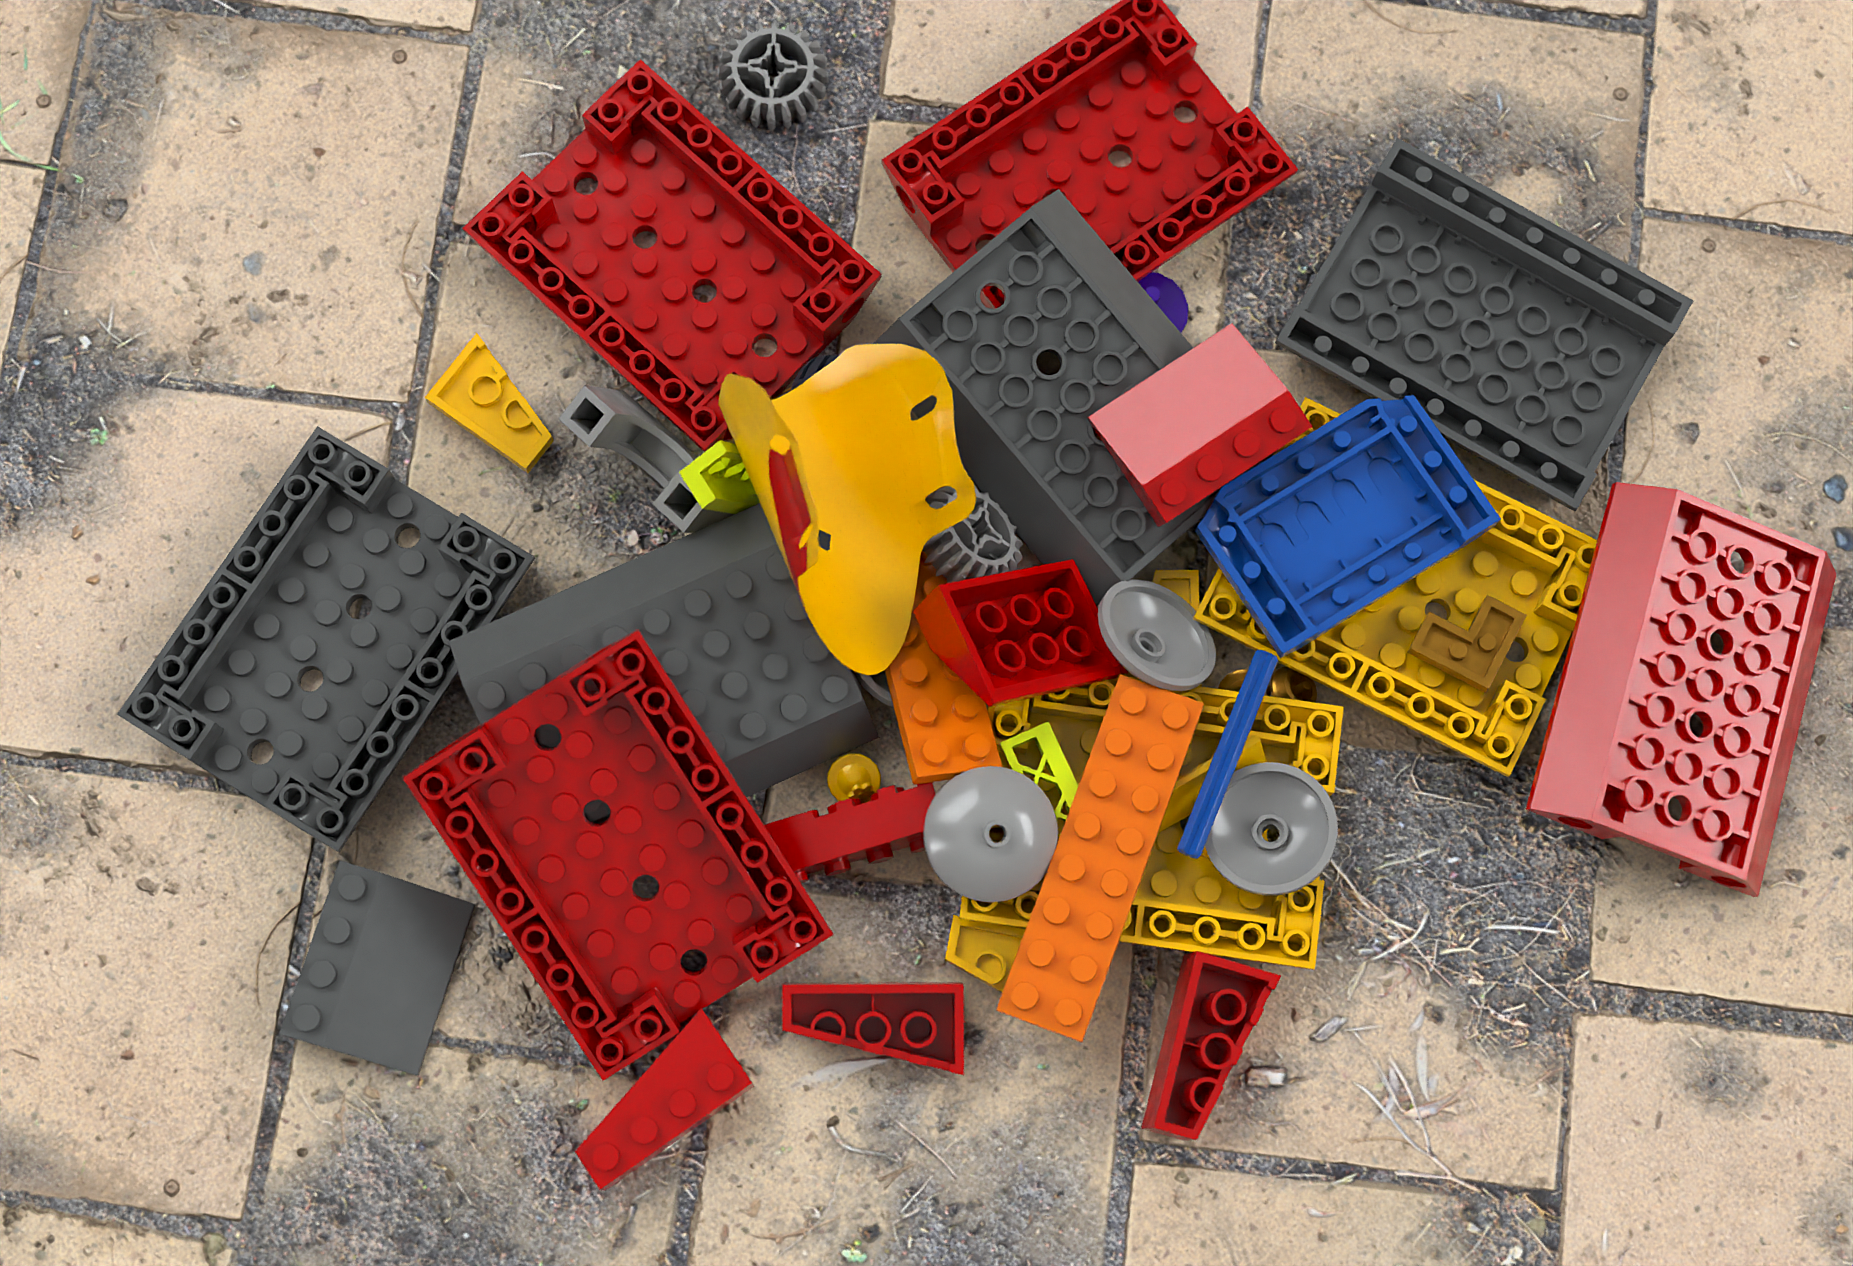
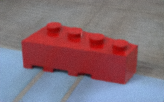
M933 782L916 784L917 787L905 791L904 787L891 785L878 789L877 793L870 796V801L863 804L860 798H849L828 806V814L819 816L818 810H810L765 824L764 826L800 882L804 883L809 880L807 874L822 870L825 871L826 876L840 874L851 869L850 863L867 859L868 864L881 863L894 858L893 851L910 847L911 853L925 851L923 838L924 822L928 808L936 793Z
M1199 951L1183 955L1141 1129L1182 1141L1198 1139L1224 1089V1082L1232 1067L1236 1066L1243 1052L1242 1048L1253 1026L1257 1025L1264 1011L1263 1007L1271 991L1275 990L1281 975Z
M962 982L783 983L782 1031L964 1075V984Z
M702 1008L575 1150L576 1155L599 1190H608L755 1086Z

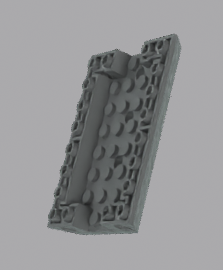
M1059 189L1030 207L899 317L873 343L908 345L926 351L939 362L945 371L952 389L956 444L965 471L982 493L988 492L989 498L999 504L1002 511L1008 515L1010 523L1017 526L1016 534L1043 565L1074 559L1096 606L1100 604L1103 596L1113 585L1125 580L1128 582L1204 517L1221 489L1220 487L1166 524L1158 527L1103 442L1095 437L1093 427L1087 417L1184 355L1193 347ZM987 286L998 287L1004 294V304L996 309L984 306L980 300L982 289ZM1043 352L1054 353L1060 360L1059 371L1054 375L1041 373L1036 365L1038 355ZM932 395L912 408L913 413L920 419L934 409L937 398ZM1277 451L1273 452L1272 454H1270L1269 456H1267L1266 458H1264L1263 460H1261L1245 472L1249 471L1250 469L1264 462L1268 458L1272 457Z
M317 426L117 715L340 853L459 674L449 641L493 622L535 560V557L465 514L461 513L458 517L396 480L388 468ZM415 528L419 530L420 539L415 546L403 548L398 545V536L404 529ZM361 598L369 599L372 603L370 614L363 619L352 618L350 616L352 603ZM310 670L321 671L323 674L321 686L314 691L303 690L301 687L303 675ZM262 742L271 743L274 753L270 761L261 765L254 764L251 757L254 747Z

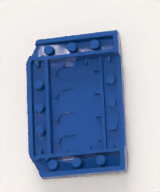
M1414 395L1404 396L1403 399L1382 401L1381 398L1366 399L1222 486L1195 532L1279 657L1282 658L1297 651L1473 542L1494 527L1501 518Z

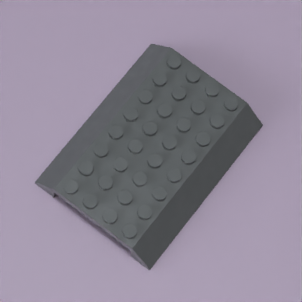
M1397 138L1377 170L1370 187L1275 343L1373 399L1381 398L1382 401L1403 399L1404 396L1414 395L1446 440L1575 512L1597 475L1594 472L1660 353L1677 332L1694 300Z
M760 503L449 641L462 685L480 724H482L598 650L639 629L746 797L880 738L851 670L829 651L809 619ZM544 724L536 729L535 740L543 748H554L561 741V733L554 725ZM592 800L584 807V815L592 823H603L610 816V808L604 801Z

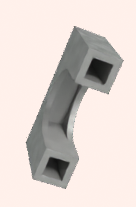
M584 385L559 417V420L589 447L606 448L616 451L649 473L664 488L652 504L683 533L696 532L734 515L701 508L679 474L683 468L698 457L625 391Z

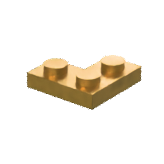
M1489 595L1484 599L1468 631L1429 611L1407 653L1486 693L1527 615Z

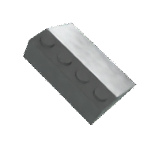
M339 860L279 1034L419 1076L475 904L381 872Z

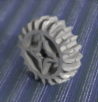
M774 19L771 28L764 29L763 24L758 21L755 25L756 32L754 33L743 27L740 32L742 40L731 38L728 43L730 51H722L721 63L723 65L718 68V78L721 79L719 84L720 92L723 96H727L726 105L730 110L737 108V116L741 121L751 116V122L755 128L761 124L762 120L767 121L768 128L771 131L775 128L777 121H783V125L789 129L792 125V117H796L804 123L807 118L806 110L816 112L818 109L817 99H824L826 95V87L824 85L829 82V72L825 69L827 67V58L824 54H819L821 52L820 44L817 40L809 42L810 37L806 29L795 34V25L792 22L785 29H779V22ZM781 53L792 56L802 65H797V61L787 60ZM764 54L761 58L754 59L755 57ZM773 64H776L778 76L774 77V86L771 87L769 74L773 73ZM744 85H750V89L762 91L766 98L752 93ZM795 90L793 93L782 97L784 93Z
M975 485L976 503L969 517L931 537L924 544L922 550L927 556L924 563H931L936 569V576L943 575L947 578V583L1014 571L1018 569V562L1023 558L1019 551L1023 543L1015 536L1017 526L1010 523L1008 515L1002 511L998 503L989 498L988 492H978ZM943 486L929 494L925 501L931 507L938 509L955 500L957 493L954 488Z

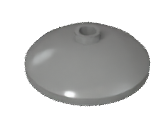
M1131 579L1128 582L1125 580L1113 585L1101 599L1098 607V622L1105 644L1119 664L1139 680L1161 689L1185 691L1201 685L1214 669L1216 649L1212 635L1207 626L1193 620L1196 611L1176 593L1153 582Z
M1274 762L1252 764L1233 773L1205 843V848L1217 871L1236 887L1258 895L1274 896L1288 894L1313 882L1329 864L1338 837L1336 811L1325 789L1317 780L1303 770L1287 764ZM1266 829H1276L1279 832L1278 839L1273 842L1264 840L1262 835Z
M996 766L979 767L955 776L937 792L931 801L925 817L923 831L924 846L933 870L950 889L973 900L1000 902L1026 893L1044 877L1058 843V825L1049 799L1031 779L1008 768ZM994 825L1000 826L1004 833L1002 840L998 843L993 842L989 838V830Z

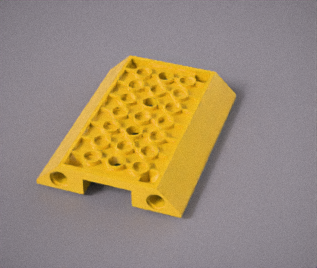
M1305 397L1300 408L1313 427L1281 447L1277 453L1341 414ZM1474 480L1501 518L1494 527L1473 542L1295 652L1282 658L1279 657L1220 568H1218L1193 620L1255 651L1264 650L1270 652L1277 657V662L1509 777L1546 699L1542 695L1573 632L1597 540ZM1487 595L1527 615L1514 639L1524 650L1523 660L1513 662L1505 656L1486 693L1407 653L1426 617L1425 607L1428 603L1435 602L1441 604L1447 612L1446 620L1467 631Z
M1127 676V677L1136 679V680H1138V681H1141V680H1139V679L1136 678V677ZM1118 678L993 707L988 706L987 711L1002 767L1011 769L1000 746V742L1049 721L1079 786ZM1202 686L1185 691L1167 690L1204 703L1203 711L1179 777L1213 758L1239 692ZM1264 695L1248 737L1252 735L1259 737L1266 762L1287 764L1303 770L1320 783L1329 797L1334 793L1344 707ZM1034 740L1013 749L1019 764L1034 770L1038 769L1042 756ZM1045 765L1042 773L1050 775ZM1024 773L1026 777L1032 781L1034 780V776ZM1040 779L1038 786L1049 799L1053 810L1056 811L1061 798L1055 784ZM1063 805L1061 813L1068 815V812L1065 806ZM1058 819L1057 821L1058 840L1060 838L1062 829L1065 824V821H1062L1060 819ZM1180 821L1158 833L1119 942L1186 952L1199 951L1214 956L1311 970L1315 969L1325 881L1319 880L1320 875L1307 886L1288 894L1274 896L1253 894L1236 887L1226 880L1212 864L1205 846L1202 854L1197 859L1180 853L1177 847L1184 832L1180 826ZM998 825L992 826L989 830V838L995 843L1002 840L1004 835L1002 828ZM1266 829V830L1263 832V835H1262V837H1263L1264 840H1266V841H1268V838H1267V830H1268V829ZM1046 874L1029 891L1010 900L983 902L962 896L959 919L1026 928Z

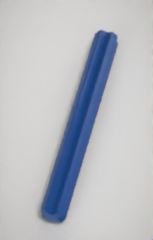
M1257 650L1252 658L1178 844V851L1183 855L1197 859L1202 854L1277 664V657L1270 652Z

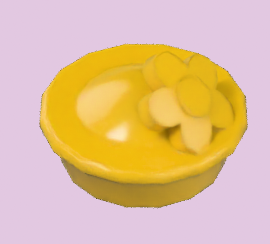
M849 753L839 757L831 764L827 773V785L831 794L838 801L860 798L863 804L869 802L870 796L877 793V790L880 788L881 773L878 766L869 757L862 754Z

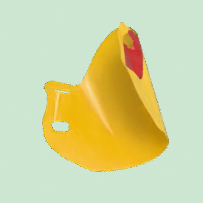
M863 344L846 349L834 361L815 373L803 384L774 400H771L765 390L752 379L734 374L727 375L721 387L719 407L805 611L817 634L829 651L843 665L854 672L868 676L876 675L886 670L899 653L908 632L916 592L920 556L924 544L931 537L968 518L976 503L974 482L962 465L956 444L953 395L944 369L930 354L918 348L904 344ZM934 395L937 398L934 409L920 419L912 421L910 415L912 408ZM943 486H949L956 490L957 498L941 508H933L925 501L929 494ZM819 530L831 535L830 550L828 551L819 546Z

